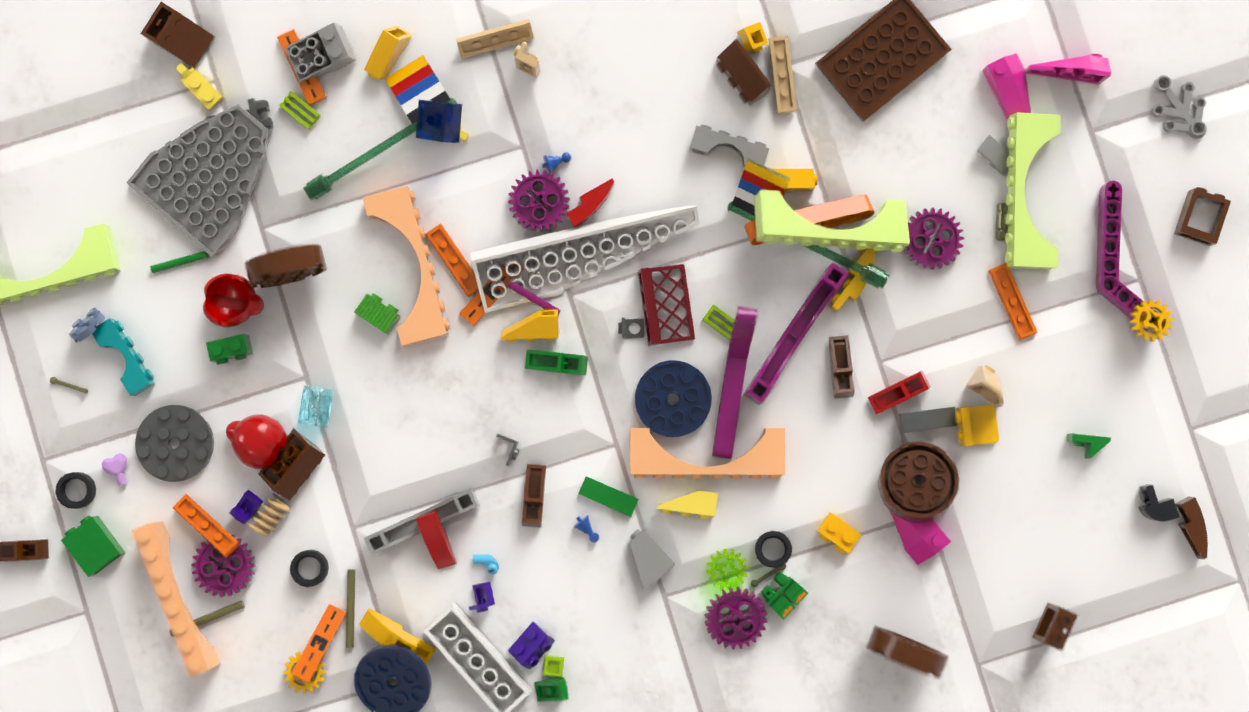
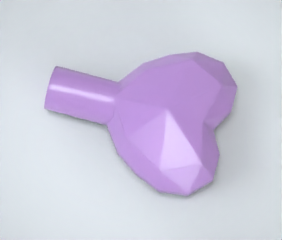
M119 453L113 458L104 459L101 464L102 469L109 475L116 476L119 486L127 484L123 474L127 467L126 456Z

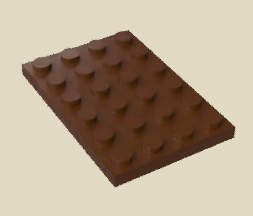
M892 0L819 59L815 65L864 122L952 49L911 0Z

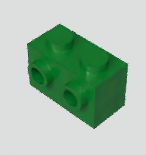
M246 334L206 342L210 362H215L217 365L228 363V360L233 358L236 360L246 359L247 355L253 354L249 335Z

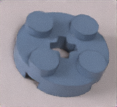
M96 308L91 309L87 313L86 318L83 320L78 319L72 325L74 329L69 335L76 343L89 337L96 330L97 322L101 325L104 321L105 316Z

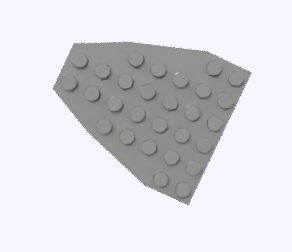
M236 105L228 111L218 113L217 116L200 121L181 133L178 138L167 142L159 150L151 152L126 183L207 254L215 257L240 225L260 172L269 130L241 105Z

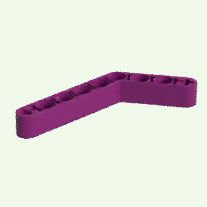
M1110 181L1104 184L1099 191L1096 290L1133 320L1134 317L1130 313L1134 312V306H1140V302L1143 300L1119 281L1122 186L1117 181ZM1107 205L1113 208V214L1108 213ZM1107 224L1112 226V233L1106 230ZM1106 243H1109L1112 246L1111 252H1108L1106 250ZM1105 262L1110 263V265H1111V270H1110V271H1107V270L1105 269V266H1104ZM1105 281H1108L1110 283L1109 290L1105 289L1104 287ZM1120 293L1124 294L1125 296L1124 302H1121L1119 300Z
M737 308L727 354L712 452L713 457L732 459L745 370L757 319V309Z

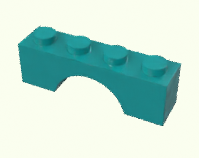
M109 318L101 323V325L95 327L96 330L92 335L100 347H115L123 354L126 368L120 380L130 396H137L155 385L152 372L143 365L144 359L133 349L134 343L128 336H125L123 332L124 327L119 320L116 321Z

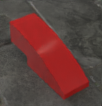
M613 178L579 197L582 204L566 213L573 227L583 224L603 205L614 186Z
M921 370L869 396L868 399L875 413L879 414L931 387Z
M437 510L418 516L416 518L418 527L437 569L456 564L457 562L445 527H442Z

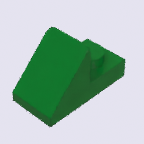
M1067 434V441L1073 442L1072 446L1084 447L1085 445L1084 458L1090 459L1111 441V437Z
M564 677L535 682L538 701H565L569 699Z

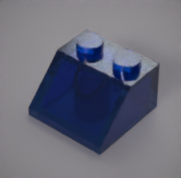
M419 99L416 138L459 143L462 104Z

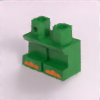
M779 572L773 578L780 585L777 590L774 591L767 585L761 593L768 605L784 620L795 606L783 594L797 606L807 596L808 592L790 576L787 577Z

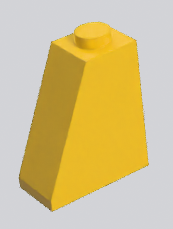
M398 26L384 29L364 68L369 73L368 75L376 80L387 77L412 35Z
M772 169L790 178L785 193L813 191L815 185H818L817 174H814L813 169Z

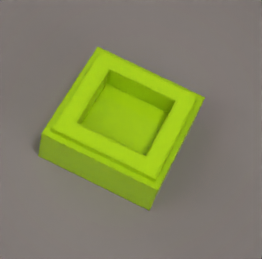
M545 655L543 676L562 677L564 657Z

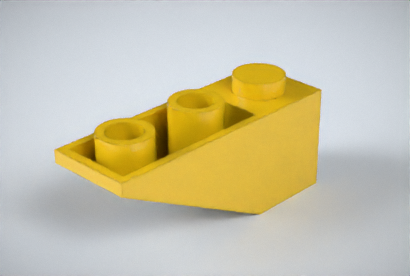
M539 310L502 330L501 340L514 342L517 339L534 341L540 338L545 340L559 338L558 310Z

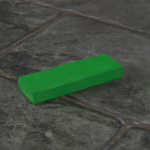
M587 476L578 493L630 517L639 500Z

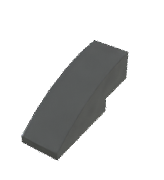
M955 407L899 414L901 433L957 426Z

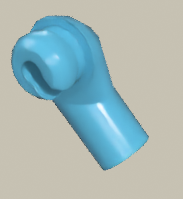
M473 555V564H483L488 569V573H497L499 565L492 555Z

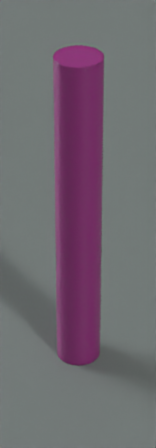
M510 282L508 288L545 310H558L559 315L560 309L515 282Z

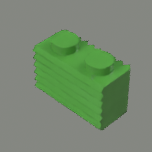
M374 293L372 295L366 294L354 313L388 335L400 318V315L397 314L398 309L391 304L385 306L381 303L383 299Z

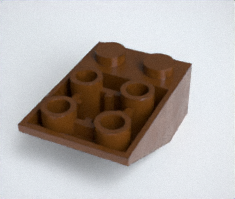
M163 2L159 3L140 33L147 40L193 68H196L215 38L214 35Z

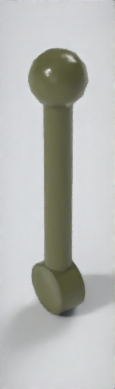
M56 377L50 378L51 384L57 383L83 393H88V389L57 380Z
M786 564L776 567L757 580H752L751 586L757 587L758 583L779 570H785Z

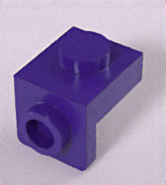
M247 490L238 504L229 513L237 521L245 524L254 517L264 501L250 490Z
M490 582L472 585L476 605L469 606V611L477 610V613L487 611L488 606L495 605Z

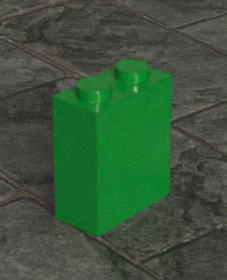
M89 515L80 521L81 525L79 527L69 529L61 541L88 577H92L119 558L125 551L99 516L91 517Z

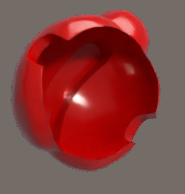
M227 273L220 274L210 279L204 287L206 299L203 303V313L211 323L220 327L227 328L242 324L251 316L260 314L264 309L263 299L256 294L255 289L250 287L249 281L243 276Z
M251 415L241 421L231 422L226 428V436L231 441L235 455L244 465L250 468L264 469L272 466L276 462L279 452L287 445V435L283 426L276 419L267 415Z

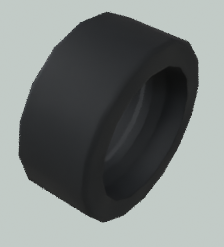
M71 472L59 479L56 484L55 493L61 505L71 509L86 507L93 501L96 495V486L89 475L82 472ZM73 479L83 481L87 489L86 496L78 502L69 500L65 493L67 483Z
M769 531L758 538L755 544V554L761 564L776 568L783 566L789 560L792 554V545L785 534L779 531ZM777 538L784 544L785 552L779 560L771 561L763 555L762 545L767 539Z
M306 550L298 553L290 564L291 577L297 584L304 587L316 586L324 581L329 570L327 559L316 550ZM305 557H313L320 563V573L314 579H304L299 574V563Z

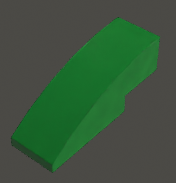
M527 350L525 369L586 376L588 356Z

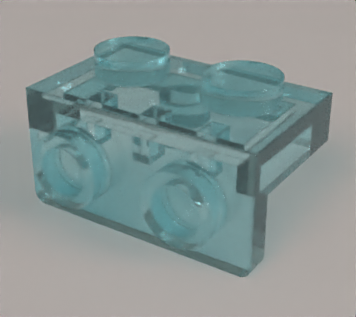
M304 385L298 423L328 427L333 390Z

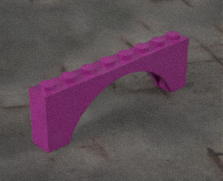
M833 262L825 269L744 391V396L758 405L764 402L789 359L822 310L837 292L849 274Z

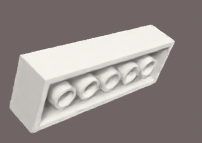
M456 603L450 606L423 631L494 712H510L531 693L532 689Z

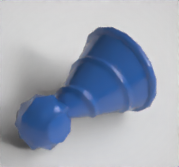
M568 152L563 153L561 157L544 155L542 167H546L548 172L552 173L563 161L565 163L570 162L571 155Z
M587 515L583 519L578 516L576 518L578 523L573 528L590 535L589 540L591 542H597L599 535L593 532L589 516Z

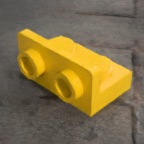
M829 512L816 530L820 533L819 538L826 543L829 541L833 542L836 545L834 548L843 555L845 552L851 554L852 548L862 536L831 512Z

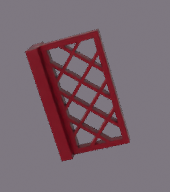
M685 265L641 268L638 270L648 346L695 340ZM680 269L681 278L678 282L669 276L672 270ZM652 272H660L665 277L657 284L652 279ZM666 278L675 284L670 292L661 287ZM677 286L684 293L680 301L672 295ZM658 289L667 295L662 303L655 299V293ZM669 297L678 303L673 311L664 306ZM680 305L686 309V316L683 320L674 313ZM661 307L670 314L665 322L658 318V311ZM671 316L681 322L675 330L666 324ZM682 324L689 328L690 336L683 337L677 333ZM665 326L672 332V335L669 339L661 340L660 331Z

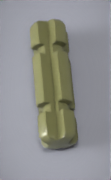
M1006 203L997 204L996 229L998 231L996 232V240H1005L1007 233L1005 218L1008 206Z

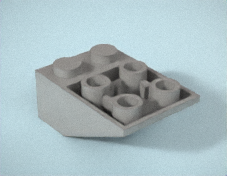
M334 22L285 47V51L300 83L341 69L357 61L342 26Z

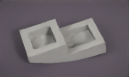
M989 135L976 151L990 162L989 165L1005 176L1009 170L1006 164L1009 152Z

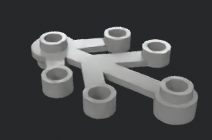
M1166 75L1158 77L1154 81L1155 89L1163 92L1174 108H1167L1158 104L1151 109L1152 115L1154 117L1166 115L1183 118L1187 124L1175 123L1174 120L1164 122V131L1187 132L1193 139L1202 138L1207 131L1205 123L1202 122L1206 100L1199 97L1193 101V107L1196 109L1193 118L1190 114L1192 92L1195 89L1194 84L1187 82L1182 85L1183 101L1181 103L1170 88L1172 84L1171 79ZM1159 82H1163V88L1159 86ZM1186 85L1190 87V91L1185 89ZM1198 100L1202 102L1201 107L1197 105ZM1156 108L1160 109V114L1156 113ZM1167 123H1171V129L1167 127ZM1194 127L1198 128V133L1194 132Z

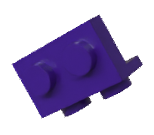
M532 622L508 649V652L522 666L531 669L538 664L542 655L551 649L555 640L547 635L535 622Z

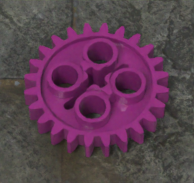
M537 169L536 174L533 175L529 171V177L522 174V181L515 180L518 186H511L514 193L508 194L513 198L508 201V204L513 205V207L509 210L510 212L516 211L512 217L514 219L519 217L517 223L520 225L524 222L525 229L530 225L533 232L536 227L542 232V228L545 226L549 231L550 224L556 227L555 221L557 220L562 223L563 221L560 216H567L563 210L569 209V205L565 204V202L570 201V198L564 196L569 192L568 190H562L566 186L565 183L558 184L560 177L555 180L553 179L554 173L547 176V172L544 170L543 174L540 175ZM537 183H541L544 186L540 192L533 190L534 185ZM529 189L538 199L542 197L543 203L552 212H548L540 203L536 204L535 199L526 190ZM550 196H556L558 201L551 205L547 202V199ZM522 198H530V204L528 206L521 205ZM543 210L545 215L543 218L537 219L534 216L535 212Z
M934 207L930 209V213L924 208L923 215L917 211L915 213L917 218L914 216L909 218L912 222H908L910 244L905 247L908 248L905 255L911 254L910 261L916 259V266L923 263V269H926L928 265H930L931 270L935 268V265L941 269L942 263L948 266L950 265L949 260H956L954 255H960L957 248L964 246L959 243V241L964 240V237L959 236L963 229H957L960 222L954 224L955 216L949 218V211L943 215L942 208L937 213H935ZM926 221L933 224L932 230L925 228ZM941 224L942 226L940 230L934 237V240L936 241L931 243L927 250V253H924L923 251L925 247L931 240L930 236L935 233L938 225ZM942 231H947L949 233V240H945L942 238ZM919 237L924 241L923 247L916 245V238ZM933 247H937L940 250V256L933 255Z
M238 538L237 541L241 543L242 538ZM201 542L200 544L203 549H196L199 555H195L192 558L197 560V562L191 564V566L196 567L192 574H198L194 581L201 580L202 582L199 588L206 586L205 593L213 590L212 596H216L219 592L220 597H224L225 593L228 596H232L233 591L236 594L239 593V587L245 589L246 585L244 582H251L248 575L255 574L250 568L256 567L255 564L250 562L255 559V557H249L252 549H245L248 543L240 544L226 558L225 556L219 557L217 549L210 542L208 544ZM209 556H212L216 561L209 559ZM235 557H238L241 561L239 567L233 564ZM221 562H226V563H225V566H226L227 568L222 569V564H220V563H221ZM209 563L214 567L212 574L208 573L206 569ZM231 570L237 571L238 575H235ZM224 574L230 576L229 584L223 581Z
M730 587L729 593H726L723 589L722 596L715 594L717 600L710 599L712 606H706L707 611L710 613L704 614L705 618L708 619L704 621L705 626H708L707 632L712 633V640L717 638V644L719 645L723 642L724 648L731 644L733 650L736 645H739V648L742 649L743 643L749 647L750 640L756 643L755 636L762 637L760 630H766L763 623L768 622L764 617L767 615L766 610H763L765 605L760 603V597L755 598L754 592L748 595L747 588L741 592L740 587H737L736 592H733L732 587ZM744 604L748 605L746 610L739 609ZM723 608H729L727 613H720ZM745 623H751L749 628L742 627ZM727 626L732 627L728 632L723 631Z

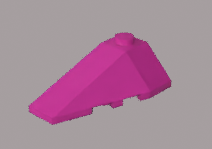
M1017 53L988 64L982 72L1007 121L1009 116L1014 113H1031L1026 73Z
M1091 54L1029 65L1025 69V73L1100 85L1111 76V69L1108 58L1102 57L1101 54Z
M890 511L904 549L917 565L936 555L951 542L933 520L922 523L909 522L897 517Z

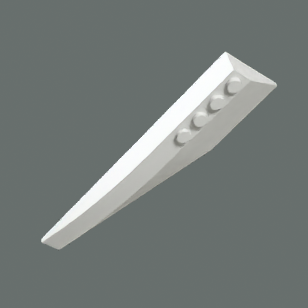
M696 205L626 216L471 252V261L484 312L531 302L510 288L506 289L505 283L499 280L502 277L501 266L503 264L507 274L512 276L509 284L513 281L541 299L556 296L572 286L575 287L581 284L580 282L588 278L597 276L598 273L604 270H609L635 257V254L641 251L645 252L651 246L659 242L662 243L668 240L669 237L675 234L678 235L700 224ZM511 264H517L515 269L508 268ZM521 266H522V267L524 268V270L522 271V273H521L520 275H518V274L521 272ZM490 279L493 281L491 293L498 299L491 307L487 308L482 287ZM496 286L504 288L501 294H496L493 290Z

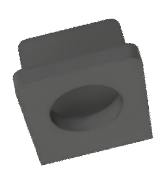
M622 318V322H618V334H622V339L644 338V319ZM632 323H637L640 326L639 333L632 334L629 331V326Z
M497 434L496 437L514 443L506 463L507 466H510L512 459L516 460L520 449H517L519 442Z

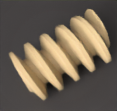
M272 493L275 497L274 500L267 499L270 506L263 504L265 512L258 510L260 518L253 517L255 524L248 523L254 531L264 536H270V530H275V524H280L281 522L279 517L284 518L286 516L284 511H290L288 504L274 493Z

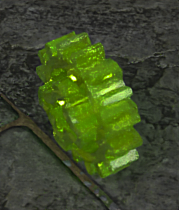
M724 548L722 554L717 550L716 557L710 556L713 560L712 563L707 562V565L711 567L706 570V573L711 574L708 578L709 581L715 580L713 584L715 587L720 584V590H723L725 586L729 590L733 585L737 589L738 582L744 583L742 577L748 576L744 572V570L748 569V566L743 565L746 559H739L741 553L734 555V549L727 553L726 548ZM722 557H726L724 562L716 563ZM734 559L738 561L740 569L735 568L733 565ZM727 564H730L729 567L732 569V571L728 572L725 576L724 570H722V568L727 567ZM714 570L720 572V580L716 577ZM738 576L735 580L728 582L729 578Z

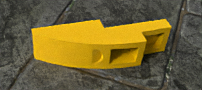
M866 248L860 250L861 256L858 259L854 258L847 266L850 269L848 275L852 279L848 278L842 285L843 291L840 294L836 293L830 300L832 305L829 308L834 312L839 310L847 298L854 302L861 294L873 268L876 253L873 249Z
M368 608L359 623L381 645L405 647L417 654L425 664L428 663L435 652L436 647L403 631L402 625Z

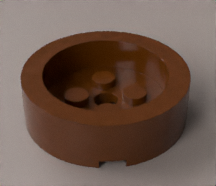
M320 245L284 248L256 256L244 263L251 288H257V285H260L261 288L290 284L305 280L311 274L312 276H317L327 270L322 246Z
M927 442L906 443L895 449L885 459L879 475V493L886 507L897 517L909 522H929L943 515L953 503L959 488L958 470L954 461L938 446ZM922 476L925 483L918 486L914 482V477Z
M874 625L866 646L867 649L877 654L880 653L887 659L926 675L931 673L933 677L941 679L949 658L948 655L932 647Z

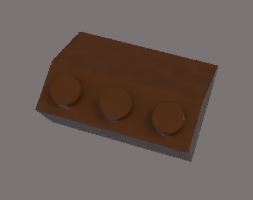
M735 39L717 56L716 66L722 74L725 72L728 76V83L732 88H737L740 92L739 97L745 104L748 103L751 106L769 92L772 84L738 39Z
M293 428L287 436V445L279 452L276 462L268 468L261 469L258 475L275 493L290 501L302 484L310 477L316 466L321 463L325 454L314 443Z

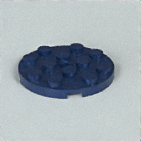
M669 360L652 366L641 377L635 392V406L642 422L653 432L666 437H680L692 433L703 424L711 408L712 395L708 381L697 368L683 361ZM675 393L678 395L679 400L676 404L668 402L669 394Z
M382 645L373 648L362 657L354 674L356 693L361 702L372 712H419L431 693V676L424 661L413 651L398 645ZM390 678L398 681L397 685H391L388 679Z

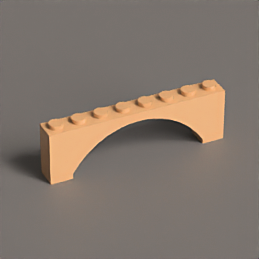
M408 186L363 198L367 216L370 219L377 218L385 221L402 232L412 244L419 260L421 285L418 299L408 318L401 326L397 327L401 346L404 347L448 335L447 330H450L448 319H444L442 313L445 311L444 303L442 300L439 301L437 294L440 293L438 282H434L433 279L435 269L433 263L429 264L428 256H431L429 247L424 245L423 238H426L425 232L418 223V220L421 219L418 208H414L415 194L413 190L410 191Z
M630 428V474H634V478H645V474H651L653 478H665V475H672V478H684V475H692V478H703V475H711V478H723L722 475H730L732 479H741L742 475H749L750 479H761V475H769V479H780V475H785V428H764L762 437L744 455L729 463L709 467L691 465L673 457L654 440L650 434V428Z
M153 522L132 530L190 678L221 664L214 646L202 635L183 601L171 564L169 552L170 537L164 522Z

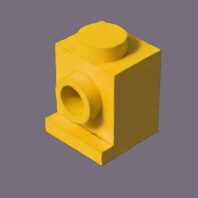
M760 22L736 32L737 35H740L747 52L752 51L755 54L763 50L762 46L768 44Z

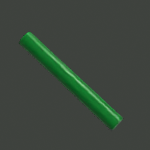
M202 251L150 266L152 273L206 259L208 254Z

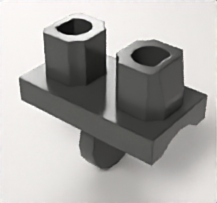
M248 99L249 109L246 111L268 130L274 128L272 119L270 117L262 119L261 115L263 112L270 111L268 101Z

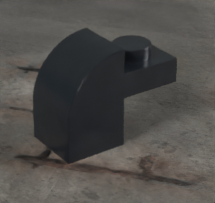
M1153 485L1139 486L1141 490L1139 495L1142 502H1145V505L1138 508L1143 516L1150 520L1161 522L1179 518L1174 499L1166 498L1158 501Z

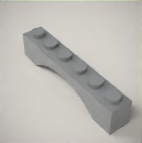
M470 488L365 537L364 540L371 555H375L420 534L421 532L416 518L420 515L437 510L440 521L443 523L480 506L473 489Z

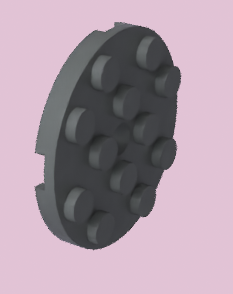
M168 405L154 410L142 421L136 434L135 448L141 465L149 474L163 481L178 482L196 476L206 467L213 453L214 437L209 423L199 412L187 406ZM173 438L179 440V446L176 449H173L169 444Z

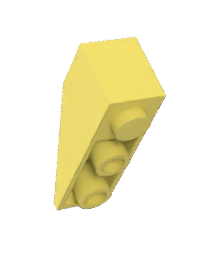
M697 490L659 504L657 509H661L660 513L672 514V511H678L680 516L691 517L692 513L699 514V518L710 519V516H715L718 493Z

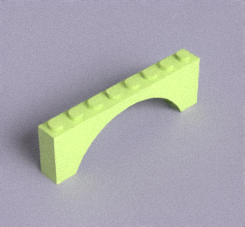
M1017 112L1010 115L1007 121V128L1009 129V137L1007 139L1009 156L1007 157L1006 164L1009 170L1006 178V185L1008 186V194L1006 196L1008 213L1005 218L1007 224L1005 262L1007 263V268L1054 269L1058 268V248L1040 235L1030 219L1025 201V180L1030 163L1038 150L1047 141L1060 134L1061 115Z
M760 190L754 197L757 241H764L766 244L779 242L784 245H819L823 248L837 246L839 249L853 247L857 250L868 248L874 251L891 250L892 252H901L910 244L906 201L887 200L880 207L875 218L869 223L853 229L835 230L815 225L802 218L786 203L779 191Z
M100 224L85 228L80 245L73 256L61 268L45 277L30 281H11L0 277V306L4 305V301H20L23 296L41 295V291H56L63 285H66V287L75 286L78 284V281H93L97 279L96 276L103 275L107 277L114 275L115 271L121 270L110 227Z

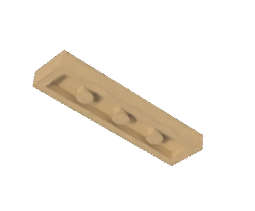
M526 19L456 39L462 59L532 40L534 35L530 20Z
M788 36L769 38L777 114L796 112L797 106Z

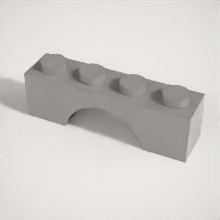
M707 125L696 126L689 151L708 156L716 148L729 147L740 155L743 168H745L748 158L763 166L765 165L769 152L766 144L761 142H755L754 144L748 142V139L742 136L735 138L729 136L730 133L722 130L716 132Z

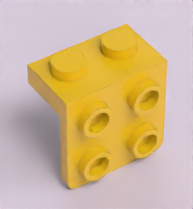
M994 405L956 408L955 421L958 424L957 439L960 446L997 443L999 441Z

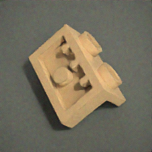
M523 41L522 45H518L514 52L516 68L537 78L540 73L538 58L528 53L527 43Z

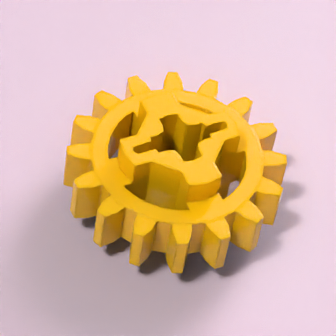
M1150 299L1147 303L1142 301L1140 306H1135L1136 312L1130 313L1134 319L1129 321V323L1134 324L1131 331L1137 330L1135 336L1139 337L1142 335L1143 341L1149 338L1150 342H1154L1156 339L1162 340V335H1169L1167 329L1173 328L1169 322L1174 321V318H1169L1172 311L1165 310L1168 305L1160 306L1161 301L1158 300L1154 303L1153 299ZM1151 308L1158 310L1160 313L1154 312ZM1153 318L1154 321L1150 324L1149 320Z
M297 652L295 653L296 658L291 656L289 658L291 663L287 662L284 665L288 668V670L283 671V674L288 675L284 681H290L289 688L295 686L296 693L300 689H302L303 694L307 693V689L313 692L314 686L316 688L321 686L319 681H325V678L322 676L327 673V670H322L325 662L320 663L316 669L317 677L315 681H313L314 678L312 677L310 682L307 683L291 675L295 663L298 662L301 653Z

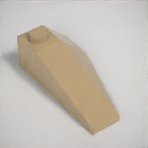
M987 365L985 367L979 366L966 386L995 406L1002 407L1004 400L999 377L994 374L995 370Z

